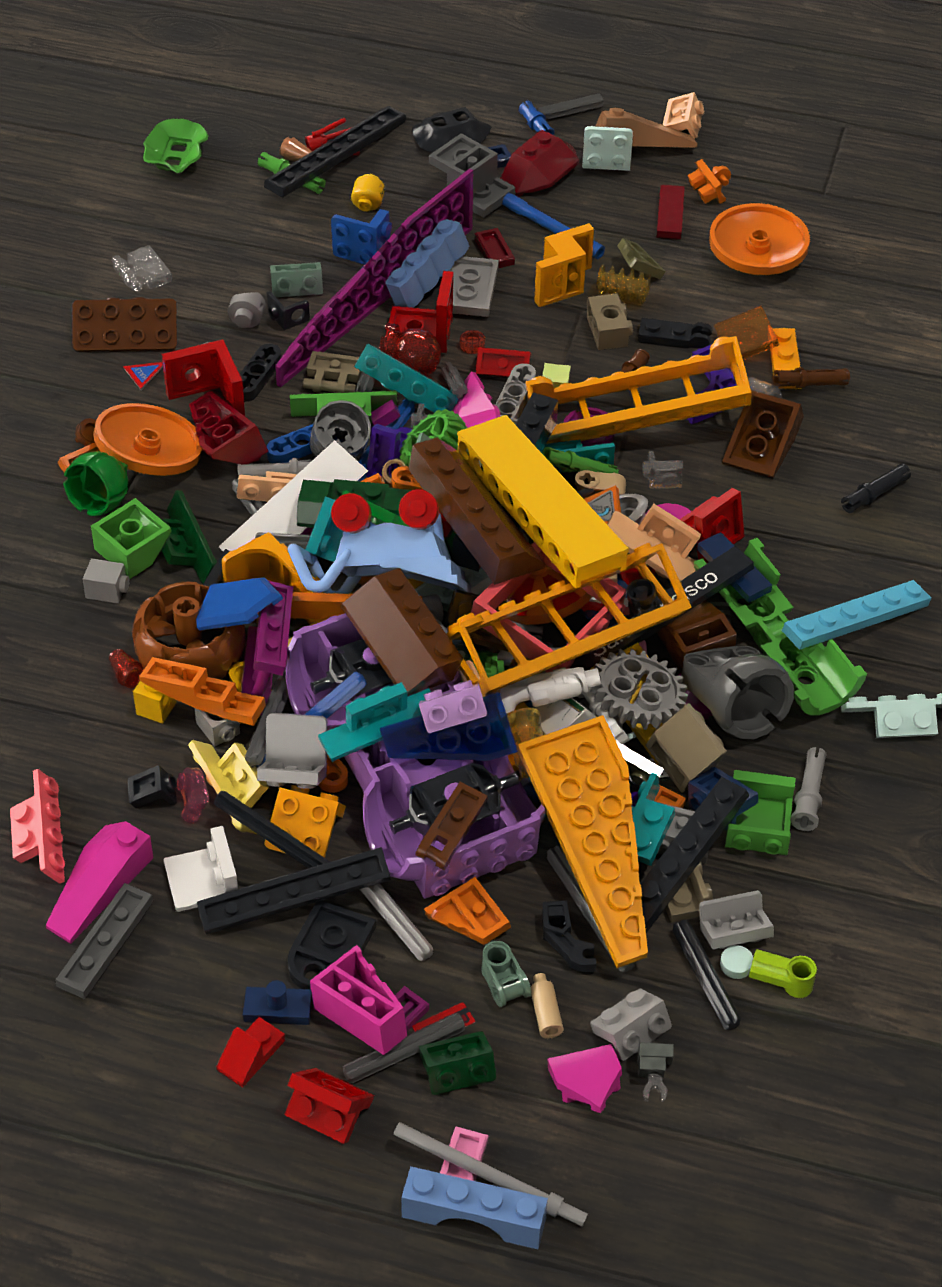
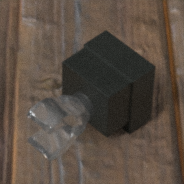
M639 1044L638 1077H648V1083L643 1091V1099L646 1102L648 1101L651 1089L660 1091L661 1102L666 1100L667 1088L662 1083V1078H664L666 1065L672 1064L673 1044Z

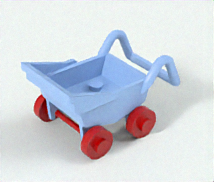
M422 489L409 491L400 501L399 514L403 522L408 526L394 523H382L379 525L371 523L370 505L360 495L348 493L337 498L331 509V517L334 524L343 531V537H341L336 560L326 574H324L315 555L297 544H290L288 546V553L303 586L311 592L350 594L361 577L376 576L400 568L407 579H415L450 590L457 589L472 593L471 585L465 581V571L451 560L445 540L452 534L453 528L439 511V505L435 497ZM341 572L348 575V578L339 590L334 591L330 588ZM313 577H318L320 580L316 581Z

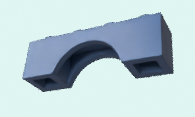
M410 1167L401 1197L402 1218L437 1225L445 1219H467L491 1228L500 1235L504 1242L539 1249L546 1221L548 1198Z

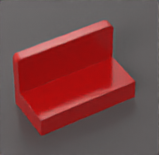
M478 347L476 374L509 377L516 365L522 363L530 364L531 352Z

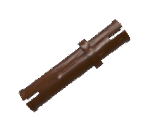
M799 367L794 370H775V375L772 377L775 387L796 386V388H804L809 385H848L849 382L844 380H850V372L847 368L804 370L803 367Z

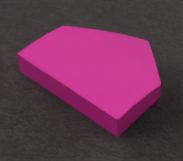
M611 1044L547 1059L548 1070L557 1089L562 1091L563 1102L580 1101L591 1105L592 1111L601 1113L606 1107L605 1101L612 1092L619 1091L621 1088L620 1077L622 1075V1067Z

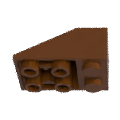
M707 600L656 632L681 673L686 654L736 646L737 634L724 613Z

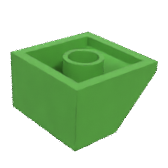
M135 498L91 525L94 549L108 561L123 563L126 576H129V579L153 564L171 533V527Z

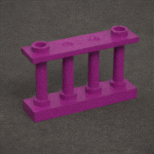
M269 581V583L282 595L283 599L273 606L270 603L259 611L258 627L249 625L247 629L240 690L242 693L264 697L265 703H267L271 694L273 674L283 676L286 668L293 586Z

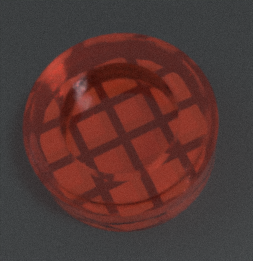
M477 330L463 332L460 336L461 350L468 354H477L478 347L485 348V335Z

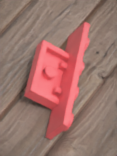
M36 769L33 771L35 795L10 808L13 859L23 863L39 855L40 871L61 884L65 882V861L62 852L63 836L60 827L59 786L54 778Z

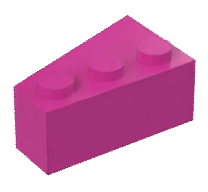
M358 945L310 980L314 1009L381 1054L385 1055L407 1037L404 1007L385 982L382 983L376 975L373 965L367 963Z

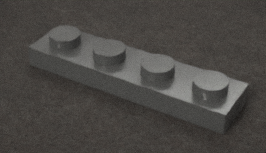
M124 883L55 979L57 987L85 999L153 903L152 894Z

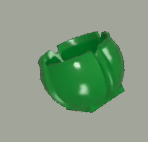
M100 451L80 455L72 461L64 473V476L68 477L63 482L68 499L80 512L88 510L87 515L98 516L113 511L120 506L127 494L128 465L119 461L114 456Z

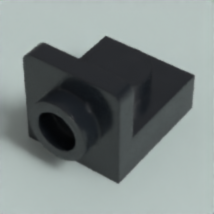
M160 765L128 778L129 803L134 808L141 807L160 798H163L170 805L177 803L176 791L178 790V783L172 774H168Z

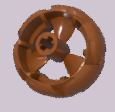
M197 582L174 583L161 588L154 597L147 598L140 605L132 627L134 649L143 669H145L151 658L155 657L206 668L208 677L221 680L227 675L231 666L237 664L242 657L246 643L245 624L221 627L220 629L223 630V633L205 645L201 642L203 636L202 631L206 630H198L196 618L209 587L200 585ZM176 634L177 641L185 645L186 649L165 646L157 642L155 638Z

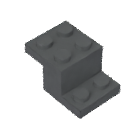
M462 133L429 155V164L447 173V186L469 168L473 170V212L483 218L502 205L503 198L507 193L515 195L516 187L497 177L498 153Z

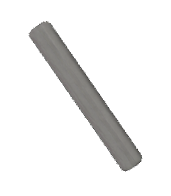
M380 884L360 889L419 961H425L433 955L431 944Z

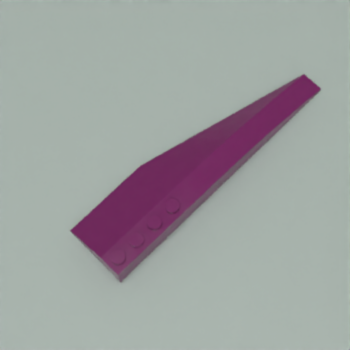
M469 168L409 216L372 258L311 319L276 364L277 386L282 387L308 366L312 351L325 352L391 297L386 286L388 277L394 270L401 268L402 263L409 254L416 252L424 238L432 235L439 222L446 219L460 222L465 235L472 230V169Z

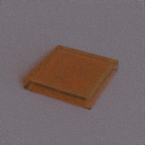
M762 305L714 324L718 338L737 337L742 359L779 345Z

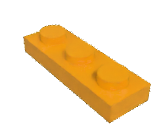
M769 328L768 340L773 375H775V370H794L799 368L800 361L795 328ZM796 386L775 387V389H801L796 388Z

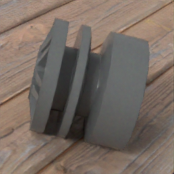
M333 401L322 407L315 417L309 444L314 457H317L334 441V437H337L335 441L358 461L364 453L370 438L371 424L368 415L360 406L350 401Z

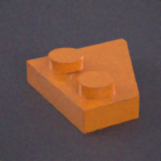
M476 877L424 908L428 919L484 945L511 928L509 920Z

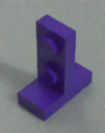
M379 424L372 427L367 478L379 473L382 480L383 466L391 459H400L401 453L399 451L403 447L402 442L407 439V433H410L413 429L408 427L392 429ZM395 463L391 464L388 468V474L390 477L392 476L393 470L397 468V464Z

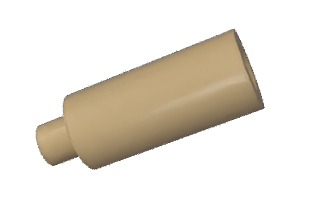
M538 973L533 976L534 984L531 986V996L539 1032L543 1038H554L561 1035L564 1031L553 983L547 981L546 975Z

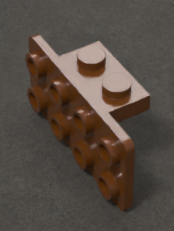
M143 297L132 299L75 300L72 304V346L77 352L174 350L177 347V303L172 298L146 299Z

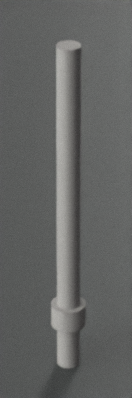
M401 1122L398 1123L394 1131L395 1136L495 1185L548 1198L547 1214L553 1217L559 1215L581 1227L587 1218V1213L563 1202V1197L552 1192L548 1195Z

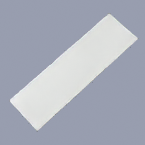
M334 440L227 538L219 548L222 551L225 549L229 551L236 550L255 539L258 532L301 534L307 528L297 526L296 523L298 498L303 479L334 482V479L358 481L368 470Z

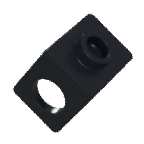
M271 291L267 292L269 316L272 320H276L283 330L310 320L309 302L307 300L284 307ZM303 309V313L299 318L292 319V314L296 310Z

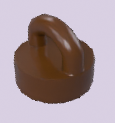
M87 418L77 425L75 431V441L77 443H81L84 446L95 443L93 437L95 419Z

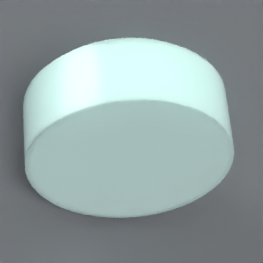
M730 946L721 955V970L730 978H745L749 975L753 955L743 946Z

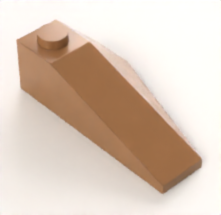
M610 108L609 111H602L595 127L632 129V146L697 148V142L691 135L631 114L621 108Z

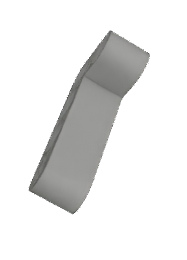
M522 363L512 369L495 404L500 411V417L507 415L515 425L528 403L525 381H530L536 377V370L532 365Z

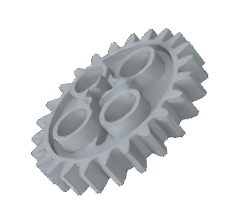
M620 649L617 656L609 652L607 658L601 657L599 664L596 663L595 668H598L601 685L591 687L590 692L595 694L594 702H602L600 710L609 709L611 711L610 718L618 715L620 717V724L628 720L631 722L632 728H635L637 723H641L644 730H647L650 723L658 729L661 723L667 722L685 706L688 694L685 693L687 685L681 684L683 676H675L677 669H668L666 667L667 660L659 663L656 654L648 658L646 651H642L641 655H636L634 649H631L629 655H627ZM643 674H647L646 681L643 683L634 704H630L632 695L636 692Z

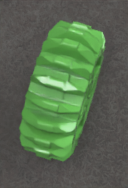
M447 409L437 410L433 415L428 414L427 418L424 420L420 419V423L413 426L414 429L407 433V439L402 442L403 447L399 451L401 453L400 459L406 466H409L412 445L416 444L420 433H424L431 439L438 437L457 450V432L468 428L466 423L458 414Z

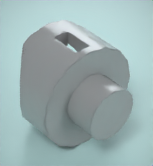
M258 292L234 295L228 308V316L233 323L241 328L257 326L261 321L266 306L265 299Z

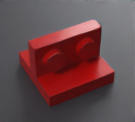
M731 488L718 498L713 496L679 519L701 533L697 541V547L699 542L720 532L732 544H735L745 536L740 491ZM697 550L698 560L703 558L708 563L706 558Z
M312 1068L292 1073L287 1086L293 1088L294 1092L284 1115L344 1144L350 1139L360 1111L370 1108L374 1095L318 1068Z

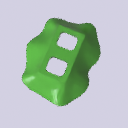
M187 119L161 121L156 124L144 141L143 160L154 164L160 170L181 173L201 157L200 145L208 140V133L201 124ZM173 145L187 146L183 152L171 150ZM168 159L180 160L181 162L177 166L171 165L166 161Z

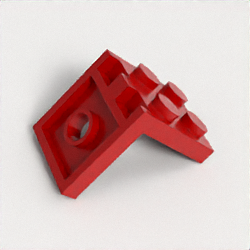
M443 271L436 310L392 306L385 336V348L447 353V341L450 338V328L453 322L454 272Z
M223 339L162 354L165 389L169 400L220 388L225 401L245 416L242 378ZM196 368L193 373L185 374L189 369Z

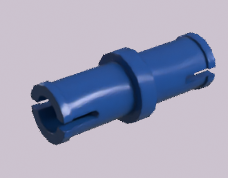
M525 101L529 108H527L524 102L521 103L519 112L525 117L528 126L532 130H535L537 133L543 130L552 135L555 134L554 129L546 122L545 115L542 112H538L532 102Z

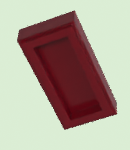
M498 228L474 233V240L485 259L499 260V268L515 265V257Z

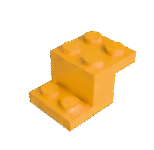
M590 223L545 237L544 260L536 262L535 303L538 307L584 293L585 270L592 268L594 228Z

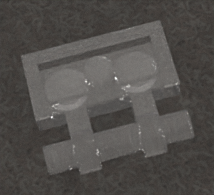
M150 245L127 253L128 260L121 258L119 255H115L111 259L114 264V270L117 274L123 276L124 283L135 292L140 291L143 284L152 289L173 281L172 273Z

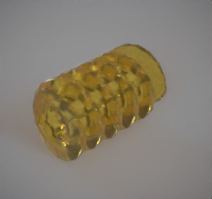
M601 264L596 288L599 290V295H606L607 292L609 294L618 293L622 301L628 295L629 302H634L638 296L639 304H644L649 295L652 275L646 280L644 272L641 271L638 278H635L634 270L631 269L629 275L625 276L624 268H621L619 273L615 274L614 266H611L610 270L606 272L605 264Z

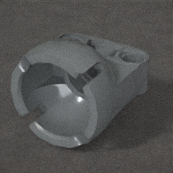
M733 646L693 652L684 656L681 673L683 681L681 684L687 685L686 690L691 691L710 709L716 723L733 737L755 739L767 735L775 726L766 719V715L771 713L779 721H782L789 713L794 699L792 680L784 667L772 658L760 655L759 650L750 646Z

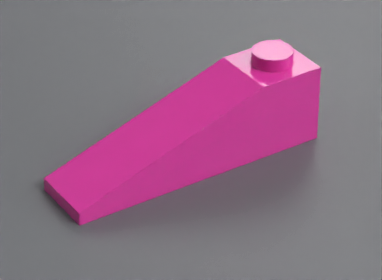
M471 371L464 380L468 393L463 394V398L458 400L452 410L463 419L468 428L500 417L498 407L491 403V396L484 392L483 383L477 374Z
M126 821L105 825L84 846L46 923V929L71 944L110 904L123 884H129L153 859L150 836Z

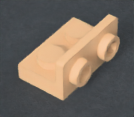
M695 92L669 99L663 121L664 126L680 132L688 129L694 139L698 136L699 128H701V117L704 114L703 103L701 100L698 101Z

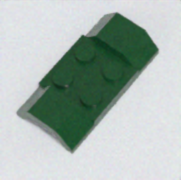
M303 479L298 498L296 523L297 526L314 528L325 496L336 500L345 490L360 495L365 500L400 516V501L406 493L412 490L390 488L389 484L339 479H334V482Z

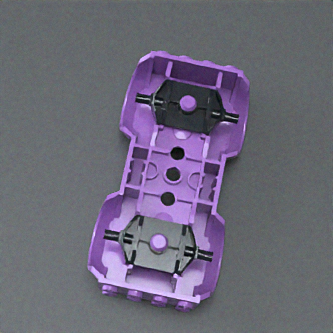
M345 613L339 616H332L325 621L311 626H304L293 632V638L287 649L286 684L294 714L304 715L353 672L362 674L367 682V685L327 719V731L346 723V705L357 698H365L377 693L383 687L394 685ZM457 671L452 681L430 688V690L441 689L443 694L455 691L453 685L461 681V674ZM476 720L428 733L425 723H421L344 756L364 791L363 822L370 849L382 847L390 877L415 881L424 899L433 895H443L450 888L464 884L474 877L478 878L489 872H499L507 865L516 861H526L537 853L540 826L546 817L545 808L541 804L536 809L529 799L518 776L514 772L501 739L485 736ZM409 730H415L420 732L421 735L411 738L405 733ZM422 753L433 754L436 761L432 765H422L418 761V756ZM461 781L486 794L488 798L483 809L454 853L448 867L442 870L435 866L436 862L428 858L423 860L415 854L424 836ZM436 841L433 847L442 851L445 845Z

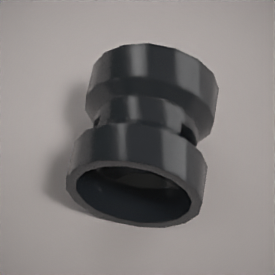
M636 579L627 586L628 607L632 617H638L658 608L653 582L648 579Z

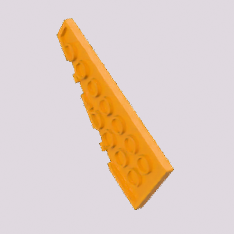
M604 715L517 744V752L539 800L545 808L546 815L616 968L647 958L648 947L638 872L639 863L635 825L632 815V797L629 787V769Z

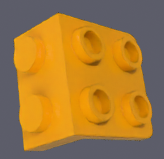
M292 785L290 790L280 787L271 822L325 858L336 816L343 818L346 806L339 803V797L321 792L320 797L309 795V789L298 788L296 785ZM265 839L266 848L285 853Z

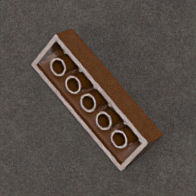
M438 437L412 445L408 470L423 490L428 491L435 497L441 514L494 585L545 568L544 561L458 450Z

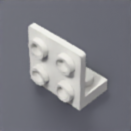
M223 826L210 829L212 841L206 842L207 849L164 859V866L176 911L197 908L196 901L238 889L237 876Z

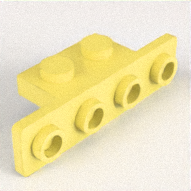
M195 740L188 744L194 754V760L202 767L206 774L207 782L215 789L217 794L220 791H226L252 808L269 788L266 781H257L256 765L254 767L248 765L249 762L245 760L247 750L243 744L234 743L221 759L210 744ZM231 816L232 824L237 830L243 833L257 834Z

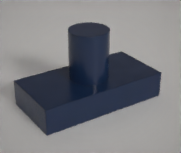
M279 980L271 981L266 988L246 987L243 1022H254L260 1017L268 1023L309 1025L312 992L308 989H286L285 984Z

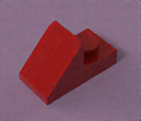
M260 1017L246 1031L236 1027L217 1064V1070L241 1087H244L285 1042V1034Z

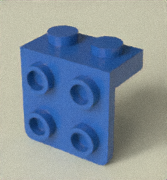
M379 209L370 223L335 214L331 218L333 254L337 257L365 265L390 238L392 223L389 222V211Z

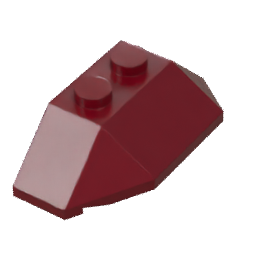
M540 130L512 153L500 179L516 187L515 196L519 197L523 193L536 192L553 186L579 164V158L572 145L546 131Z

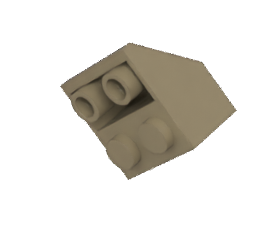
M690 703L685 705L658 728L645 745L681 793L688 790L689 781L716 767L727 752L722 740L712 733L705 724L702 714L694 710Z

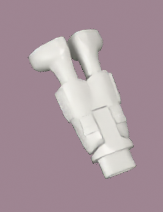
M563 667L553 670V672L536 674L496 691L503 723H509L514 720L515 708L521 702L531 700L533 707L554 703L559 700L579 696L582 690L585 693H589L588 688L601 685L598 668L584 671L583 667L568 669Z

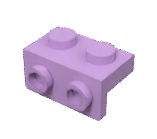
M468 680L453 685L455 691L443 694L442 690L438 689L423 694L425 700L419 702V707L427 732L432 733L485 717L487 710L479 683L473 685L472 681Z

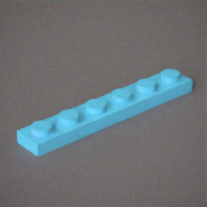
M911 580L784 623L782 632L800 650L927 607L931 597L920 585Z

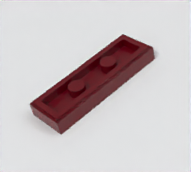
M660 185L657 238L681 239L685 186Z

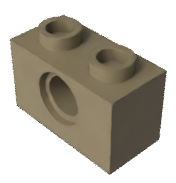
M618 293L588 297L587 319L598 350L628 347L629 336L633 334L632 322L626 318L625 303L621 304Z

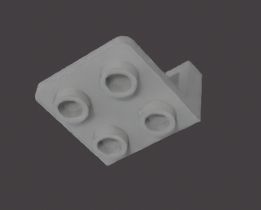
M270 713L266 717L265 762L257 768V781H267L269 786H284L285 783H296L298 788H315V785H318L327 776V752L318 739L319 734L327 731V719L324 716Z

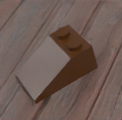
M751 390V405L743 407L722 463L774 478L796 439L804 418L802 406L796 402Z

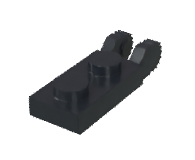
M642 318L638 341L640 343L699 349L710 345L711 338L709 337L713 329L711 325L703 324L702 322H697L693 325Z

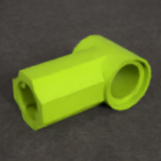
M756 949L749 978L784 987L790 996L804 998L813 990L817 967L815 962L806 956L799 955L789 959Z

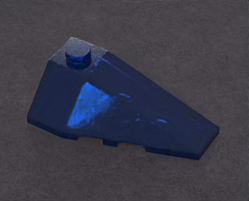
M501 690L483 695L487 715L482 718L432 733L427 732L422 714L381 727L380 732L388 758L490 761L517 753V746Z

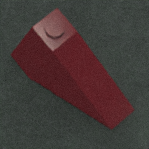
M211 390L189 404L196 426V433L199 437V445L213 459L243 465L258 461L263 454L268 452V448L257 426Z

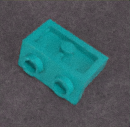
M325 496L305 550L315 556L334 562L337 557L341 537H343V531L334 524L331 517V509L336 500Z

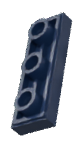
M720 532L699 542L697 550L708 562H711L734 547V545ZM755 566L753 570L730 584L748 603L772 591V584Z

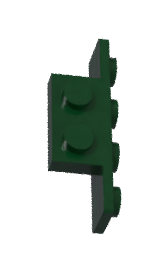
M176 490L167 508L171 519L160 518L171 527V533L161 550L168 564L194 566L203 584L217 563V560L213 556L183 491Z

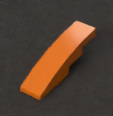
M152 657L139 676L141 682L173 699L224 719L254 726L266 707L264 697L237 692L235 682L208 677L207 669L203 667Z

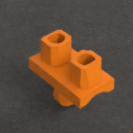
M700 159L696 162L698 170L687 175L690 185L694 190L699 188V196L705 204L715 198L720 204L725 202L726 197L721 192L722 185L727 186L729 184L730 170L726 166H715L711 171L705 162Z

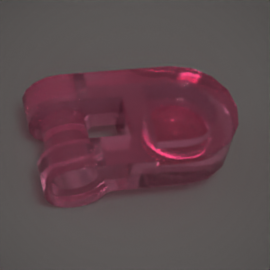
M186 767L183 773L178 775L177 788L181 791L184 802L181 816L186 822L195 823L202 814L201 809H204L207 805L209 795L202 770L200 768Z

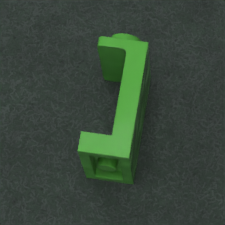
M734 770V779L758 793V804L736 817V824L728 825L725 847L738 850L760 851L773 855H787L791 837L792 800L796 778Z

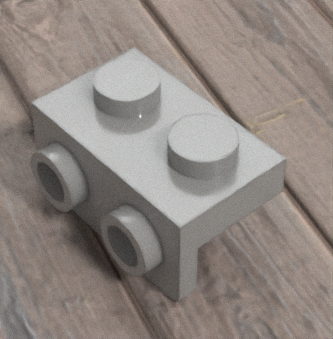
M758 890L703 901L699 904L700 930L712 949H725L732 945L758 942L762 939L774 937V926L763 911L762 894Z
M641 988L629 993L625 999L612 1008L604 1010L599 1017L590 1022L593 1033L611 1042L617 1057L622 1061L635 1054L640 1043H650L672 1027L664 1000Z

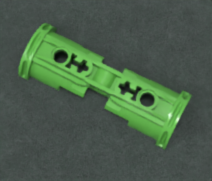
M758 538L750 540L744 554L754 562L756 569L772 584V591L752 601V604L747 606L737 602L739 599L744 598L731 585H728L719 593L753 636V640L763 653L777 661L788 672L794 685V699L801 709L809 715H821L833 711L858 692L866 679L867 673L860 665L854 667L833 639L828 640L826 647L821 642L799 650L782 632L784 623L789 621L784 614L789 613L793 606L776 586L781 574L763 553L764 545ZM703 558L694 561L695 571L707 564ZM809 677L813 680V683L803 684L798 678Z

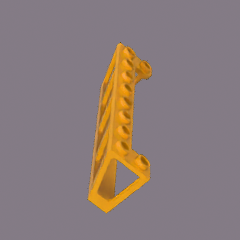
M736 336L717 338L710 346V355H694L682 361H667L662 365L654 367L643 366L635 371L626 373L616 372L603 378L592 377L580 383H564L554 388L552 381L544 376H538L530 381H525L528 401L532 393H537L559 400L558 404L571 401L579 402L583 419L556 424L546 444L579 439L580 441L743 407L751 405L752 395ZM725 368L731 369L737 386L700 394L694 393L689 376ZM679 378L682 379L687 393L686 397L642 405L638 387ZM623 390L631 391L635 408L590 417L586 398Z
M646 543L634 549L633 553L627 555L626 570L620 571L618 568L604 572L581 581V587L576 589L571 583L566 584L565 580L549 586V592L541 594L540 590L534 591L523 597L525 601L516 604L515 600L504 603L498 607L499 611L490 614L489 610L474 615L473 612L458 618L456 623L448 626L446 634L451 641L462 636L479 673L480 680L475 676L464 658L459 669L467 681L471 680L473 685L479 683L482 694L485 696L679 616L692 608L663 544L660 543L651 547L650 543ZM658 554L677 595V599L674 601L646 566V561ZM631 568H636L644 579L653 582L656 595L663 603V606L629 620L602 587L600 581ZM590 586L618 622V625L578 640L550 601L583 587ZM541 606L567 640L568 645L533 660H527L500 621L533 607ZM486 626L493 628L518 663V666L489 678L469 636V633Z

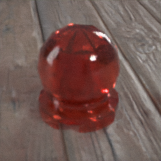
M387 323L385 325V330L389 331L387 337L381 336L379 350L426 377L431 376L438 368L441 360V347L437 339L429 331L421 328H408L400 332L398 324Z

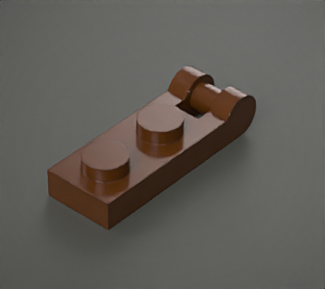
M460 781L419 844L415 855L423 860L428 858L436 862V867L445 870L486 804L488 796ZM436 841L445 845L442 851L433 847Z

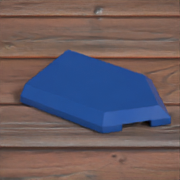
M265 577L210 585L196 618L198 630L250 624L259 617L257 614L270 603L273 606L276 605L283 597Z

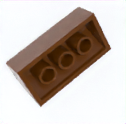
M400 568L374 576L342 603L341 608L394 685L403 683L407 690V697L454 679L463 657Z

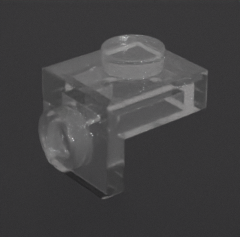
M648 451L647 461L642 462L643 477L648 478L649 488L682 487L683 460L655 461L654 451Z

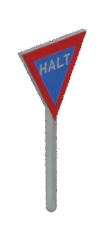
M163 363L123 366V368L142 391L163 368Z

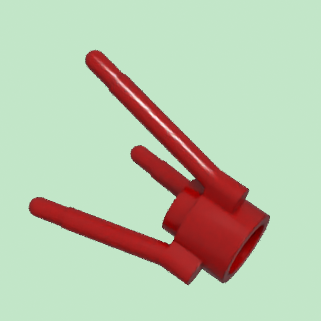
M342 118L320 130L311 132L312 135L305 137L306 147L314 151L327 143L328 140L334 139L348 129H344L326 136L324 134L345 123L346 119ZM360 151L356 152L353 155H359Z

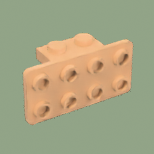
M656 504L651 506L640 524H637L622 513L614 511L607 525L629 548L628 553H633L634 549L646 543H650L651 547L662 543L680 581L695 572V560L689 557L688 554L699 540L701 533ZM658 554L646 561V564L655 569L659 576L668 578Z

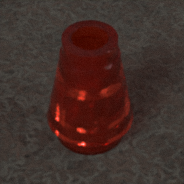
M122 649L113 650L109 655V661L119 684L127 688H135L140 682L139 676L144 670L142 664Z

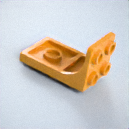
M270 532L253 539L236 550L230 551L222 558L224 583L265 577L269 581L293 586V592L315 593L303 586L288 553V547L284 543H280ZM313 577L316 581L320 580L318 577ZM305 619V620L311 625L312 623H314V622L317 621L318 619Z

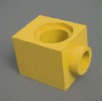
M141 681L133 691L136 715L162 724L177 703L176 699L159 692Z

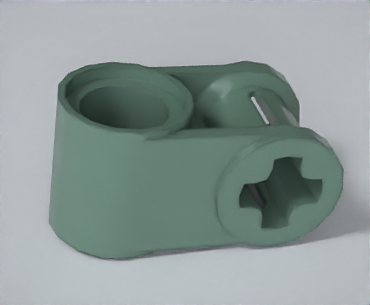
M492 941L486 944L482 954L481 971L490 987L496 1004L499 1007H504L507 1001L520 996L530 997L531 987L525 972L520 968L511 948L502 941ZM493 960H499V961H501L502 963H498V964H497V963H493V962H491V961H493Z

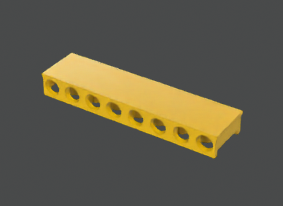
M507 415L457 432V450L487 489L575 589L581 587V581L612 569L626 570L629 548ZM479 460L483 466V471L480 467ZM508 493L510 494V496H511V498H512L513 505L511 504V502H510V500H509ZM539 528L542 531L543 539L540 536ZM570 563L574 568L575 575L571 571Z

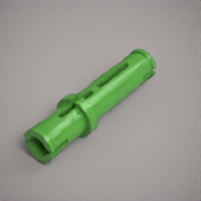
M266 152L260 155L265 158L264 160L258 159V166L270 170L274 174L291 165L288 160L278 159ZM316 177L303 186L320 194L323 190L319 186L325 188L326 181Z
M545 447L542 451L546 459L553 466L561 468L563 472L578 473L583 470L602 473H618L617 466L580 457L573 451L568 450L564 452L551 447Z

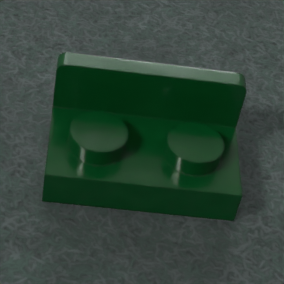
M483 1031L419 1046L420 1058L428 1074L430 1091L433 1095L496 1079L493 1050Z

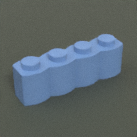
M448 219L439 222L432 235L424 238L416 252L407 256L401 268L391 273L386 281V286L395 306L414 308L423 299L424 294L438 283L443 271H449L454 265V261L460 259L467 252L469 244L460 222Z

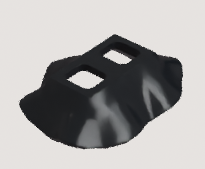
M466 107L448 112H437L431 117L425 118L422 123L412 127L413 136L420 148L432 153L461 133L481 143L491 131V125L479 121ZM463 114L468 117V119L463 121L456 120ZM444 120L447 125L435 127L433 122Z

